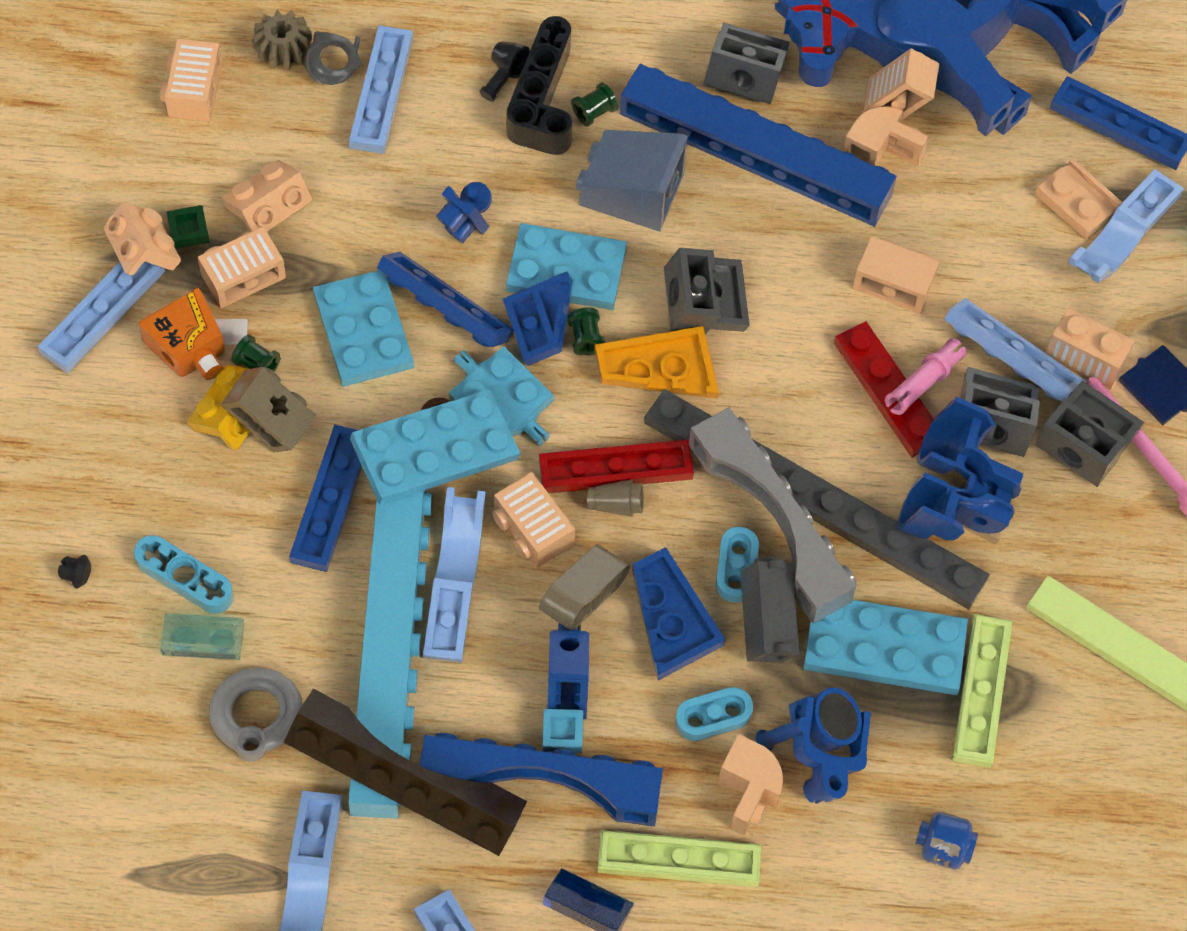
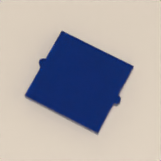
M1164 345L1160 346L1146 358H1139L1134 367L1119 377L1118 381L1162 425L1166 424L1181 411L1187 412V368Z

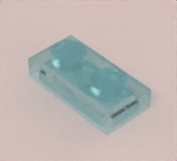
M165 613L160 647L161 654L163 656L240 660L244 620L243 618Z

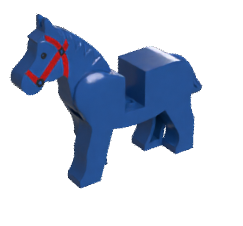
M777 0L779 3H775V10L786 19L784 34H788L798 47L799 76L807 85L813 87L826 86L833 77L835 62L841 58L848 47L856 48L877 60L883 67L912 48L939 63L935 89L952 96L965 106L973 115L978 131L987 136L994 129L1002 135L1006 134L1026 116L1032 97L1025 90L1001 77L986 57L1006 36L1013 24L1028 28L1046 39L1058 54L1063 68L1072 74L1094 54L1100 34L1123 14L1127 0ZM1079 12L1084 14L1089 19L1091 25L1079 14Z

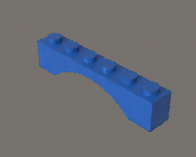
M436 733L435 736L425 735L420 759V766L433 772L462 780L495 783L526 779L542 780L563 785L588 797L602 807L617 822L655 827L663 768L655 767L653 763L638 760L629 764L616 762L614 758L606 755H595L592 758L576 756L574 752L564 749H557L551 753L537 751L534 746L528 744H515L513 747L497 745L495 741L486 738H477L474 742L459 740L458 737L449 733Z

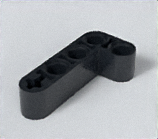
M548 17L541 23L506 113V131L511 142L552 155L565 153L571 147L572 142L571 116L562 109L550 106L571 50V25L563 17Z

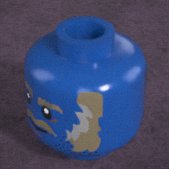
M938 811L932 816L930 823L921 822L915 844L923 846L922 858L924 861L957 870L963 863H970L978 833L972 831V824L969 820Z

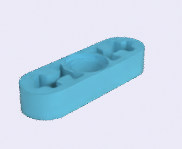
M146 536L137 542L134 548V556L142 572L209 613H221L231 606L233 591L230 581L225 576L159 536ZM158 549L160 558L167 563L166 568L164 569L163 562L157 558L152 557L147 561L145 552L153 553ZM182 566H188L195 571V574L191 580L182 583L173 578L175 570ZM202 578L205 587L216 591L220 587L223 597L214 596L209 600L207 590L200 586Z

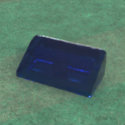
M562 868L543 897V905L596 931H621L634 906L633 902Z

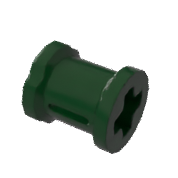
M603 82L599 83L593 92L582 98L577 96L571 100L576 117L586 127L592 125L595 118L607 111L613 113L618 109V103L613 91Z
M579 308L567 316L568 325L573 328L575 342L572 345L573 351L577 355L595 354V345L605 343V339L600 335L598 327L600 314L595 308Z
M247 334L239 341L231 356V361L235 365L242 364L248 369L265 367L274 372L281 360L279 352L276 350L270 352L256 343L255 337Z

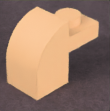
M886 106L876 107L864 112L855 121L846 135L843 152L852 153L858 159L877 166L884 153L888 151L918 166L924 156L929 136L913 126L902 124L903 110Z
M739 734L721 767L718 780L744 793L733 814L730 829L745 836L750 824L758 826L767 805L776 809L783 785L782 769L773 753L766 747Z

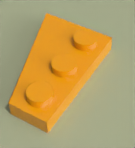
M703 326L596 344L594 347L602 384L660 392L666 389L671 393L715 399L719 397V390Z

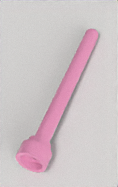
M1089 377L1086 380L1088 385L1120 405L1098 378ZM1141 429L1132 442L1179 496L1177 498V501L1180 503L1179 509L1187 517V482Z

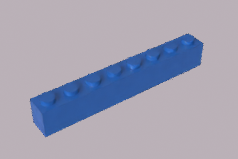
M639 64L621 93L620 115L661 133L687 135V144L871 226H876L893 195L897 175L890 173L884 167L874 166L862 161L852 153L842 152L830 147L820 139L807 137L792 130L785 124L775 123L760 116L753 110L743 109L734 105L721 96H714L704 92L689 82H682L672 78L657 68H650Z

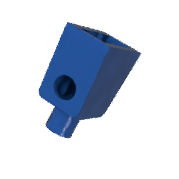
M558 623V630L550 632L547 709L583 710V719H587L589 633L581 631V624L573 631H570Z

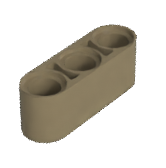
M596 544L549 587L539 604V610L570 631H573L619 588L629 572L630 565L601 545Z

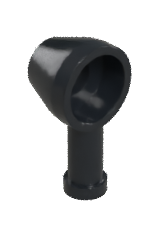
M501 41L495 45L491 59L499 69L486 86L479 90L485 99L493 102L497 97L496 94L509 78L516 79L520 77L530 48L517 42Z

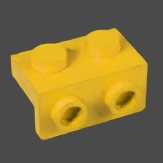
M226 365L217 375L215 382L187 420V424L193 431L219 436L230 449H239L250 431L220 404L244 370L248 368Z

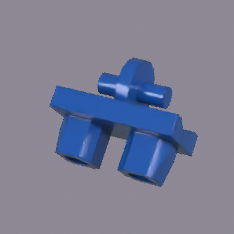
M472 182L463 188L459 198L456 192L448 186L442 193L447 203L436 215L438 220L445 225L446 231L461 243H464L475 229L483 235L489 228V225L480 213L485 212L492 203V194L489 188L481 182Z

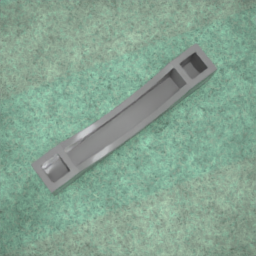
M729 407L691 427L689 446L710 475L728 480L743 488L759 500L776 519L786 537L792 556L795 599L814 624L852 602L856 589L855 577L846 565L841 566L834 556L835 551L830 540L825 535L820 536L814 528L813 519L808 509L804 505L799 506L792 496V489L786 478L782 475L778 476L771 467V459L767 451L762 446L757 447L750 437L751 432L742 417L737 418Z

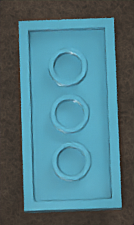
M490 389L352 432L350 441L379 505L516 461L521 454Z
M852 600L850 604L814 624L810 620L803 670L958 695L968 619Z

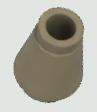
M633 479L589 487L587 494L588 509L633 517L634 513H642L644 507L643 484L634 483Z

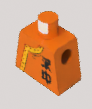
M199 288L194 289L138 322L142 341L178 376L185 377L198 369L205 380H211L217 377L223 370V366L217 359V357L225 352L223 337Z

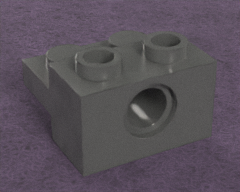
M723 22L711 54L704 85L714 87L720 91L748 97L753 101L771 104L790 42Z
M679 247L664 266L670 330L676 331L703 326L705 335L710 329L744 332L750 324L742 260L715 258L714 250Z
M968 367L964 375L960 398L987 410L996 424L980 445L1024 457L1037 427L1040 401L1038 400L1040 386Z
M1081 381L1071 395L1061 402L1044 423L1035 445L1098 487L1118 462L1124 450L1139 433L1144 421L1084 381Z

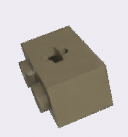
M258 367L244 370L220 405L274 453L293 450L316 415L307 407V402L302 396L295 392H290L280 383V377L271 369Z

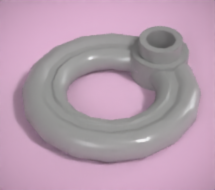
M266 668L244 669L227 677L215 690L209 704L210 725L217 738L231 749L236 750L238 757L244 761L254 762L261 759L266 752L285 744L283 742L302 707V697L293 681L278 671ZM249 691H266L277 699L280 712L271 726L262 730L255 726L242 728L234 720L232 709L235 701ZM249 744H256L258 746L253 751L245 750V747Z

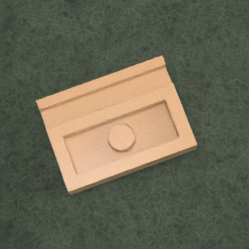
M1073 158L1065 167L1059 168L1039 184L1035 191V195L1085 240L1108 223L1116 209L1123 203Z

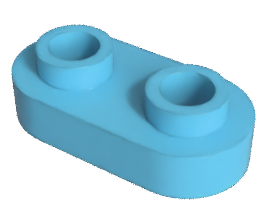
M733 527L727 530L722 536L720 544L716 589L723 599L733 603L742 602L741 587L733 589L728 583L736 581L741 584L740 570L754 564V559L758 558V538L753 531L745 527ZM734 547H741L745 550V553L736 554L732 549Z
M735 687L688 699L677 710L676 728L684 738L692 741H699L740 729L747 725L751 719L753 702L747 692ZM729 707H734L739 711V714L730 716L725 710ZM698 718L702 724L698 727H693L688 723V720Z

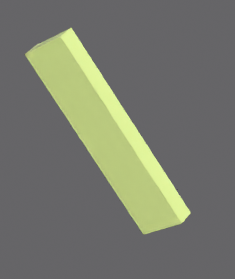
M974 614L952 755V761L990 769L993 765L1013 623L1011 620Z
M601 830L597 873L758 887L762 844Z

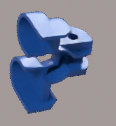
M956 396L932 421L919 448L917 463L942 475L954 469L966 479L964 489L950 486L946 481L926 472L922 474L912 485L903 502L897 521V528L919 539H927L935 535L943 540L950 541L958 539L965 533L963 526L987 534L1001 532L1009 526L1010 520L1015 513L1013 505L1010 504L1011 499L1019 496L1021 492L1020 484L1024 473L990 459L986 453L978 449L985 436L996 426L987 410Z

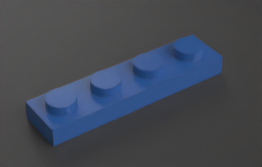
M1069 76L1065 78L1051 102L1049 109L1174 170H1177L1187 153L1186 133Z
M402 252L382 256L377 269L387 275V280L390 283L411 291L415 294V299L419 303L427 307H434L444 314L443 317L448 323L457 327H463L473 334L472 338L477 343L486 347H495L509 341L514 332L510 326Z
M334 424L289 555L290 563L323 572L328 571L362 470V465L350 441L352 432L358 430Z

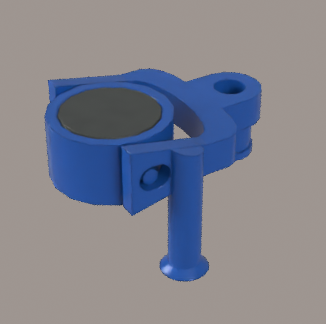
M828 688L789 704L791 722L769 731L760 730L755 738L756 743L766 747L769 751H772L775 745L793 738L795 758L805 766L813 768V778L805 781L803 792L806 799L811 803L815 801V804L822 801L832 802L845 796L848 789V774L861 771L867 764L871 712H860L856 701L848 692L840 688ZM846 745L850 747V757L828 754Z

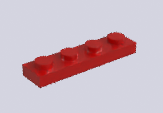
M867 321L836 335L834 345L911 458L917 456L922 440L934 420L920 398L900 415L890 411L899 403L898 400L889 407L886 406L885 397L901 385L906 378Z
M689 439L539 454L541 482L548 493L588 490L589 487L633 479L634 483L642 484L693 480L694 475Z

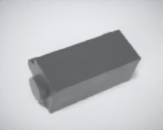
M771 556L754 559V564L740 570L747 662L782 663L800 655L793 564L785 563V560Z

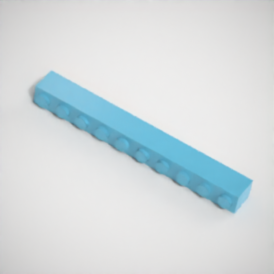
M426 490L379 505L378 500L376 501L356 718L374 737L409 761H411L412 745L405 743L406 730H413L415 707L408 706L409 693H416L418 679V670L411 669L412 657H419L421 643V634L414 633L415 621H422L424 607V598L417 597L418 585H425L427 570V563L420 562L421 550H428L429 527H423L424 515L431 516L432 493H426ZM353 779L350 780L348 801L350 816L399 819V807L401 804Z

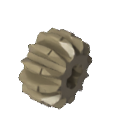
M277 9L273 17L264 14L262 23L255 24L254 38L252 39L253 48L258 52V58L261 60V63L269 61L273 69L279 64H283L288 70L292 62L301 65L303 56H306L311 46L312 32L307 27L304 17L295 18L292 10L286 15H281Z

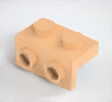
M280 160L265 165L258 174L248 181L238 183L232 188L230 193L221 198L226 209L243 219L249 231H255L264 226L267 232L312 201L301 173Z
M123 201L104 226V231L124 272L128 275L133 276L144 261L172 271L181 261L174 247L173 239L168 235L162 224L161 216L151 208L145 207L143 209Z

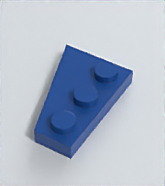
M666 547L633 564L632 572L658 681L725 645L724 636Z

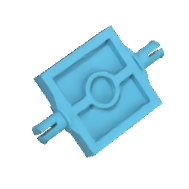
M504 346L488 360L477 364L465 350L461 351L460 355H456L454 362L467 375L462 382L448 393L451 401L490 389L512 436L526 432L538 446L544 444L543 440L545 442L548 440L550 434L536 421L540 413L554 402V395Z

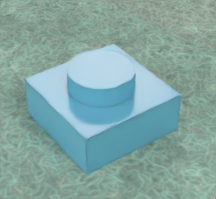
M544 709L542 751L553 752L557 749H564L574 753H582L583 710Z

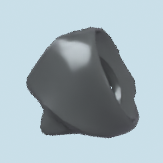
M315 31L313 42L305 57V69L308 75L314 81L327 85H335L348 80L361 63L358 55L360 37L356 36L353 45L349 39L343 36ZM327 46L340 47L346 52L348 63L344 68L330 69L321 61V51Z

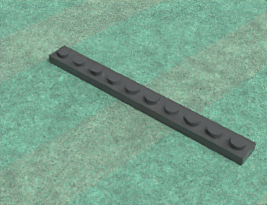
M664 389L645 415L644 423L674 441L688 440L691 427L712 416ZM753 440L757 447L762 446L767 451L771 459V467L778 476L782 475L786 478L792 489L793 498L799 506L804 505L808 509L813 521L968 610L971 608L988 581L990 574L929 539H919L899 530L896 520Z

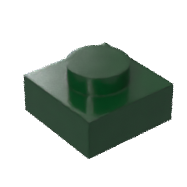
M202 205L166 212L175 249L210 243Z

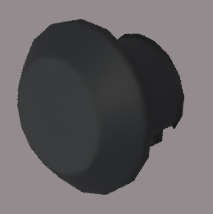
M81 555L78 559L66 556L61 560L62 565L58 568V575L62 580L71 581L76 589L87 583L91 572V563L86 555Z

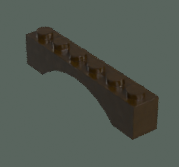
M312 689L298 711L283 742L497 856H500L527 803L526 800L492 782H473L452 778L409 761L374 737L356 718L348 706L315 689Z

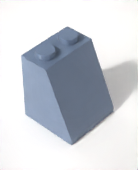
M605 130L600 142L594 141L588 156V162L591 163L588 170L582 169L578 176L576 190L580 191L579 206L660 232L684 176L688 136L680 133Z

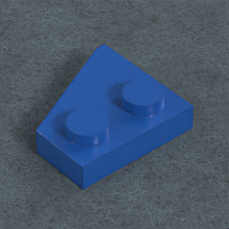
M567 271L503 298L523 361L527 366L562 352L573 280Z

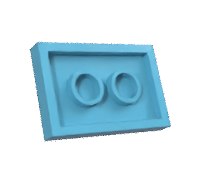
M520 223L507 278L506 292H520L567 271L573 280L570 303L614 310L627 241Z
M378 270L313 287L316 304L342 387L414 368V361L386 275L382 271Z

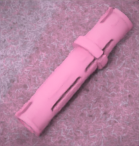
M949 339L936 353L932 352L922 360V366L885 397L887 407L896 400L899 402L890 411L898 415L903 414L936 381H943L949 376L951 368L966 356L964 346L956 353L953 352L961 342L957 339Z

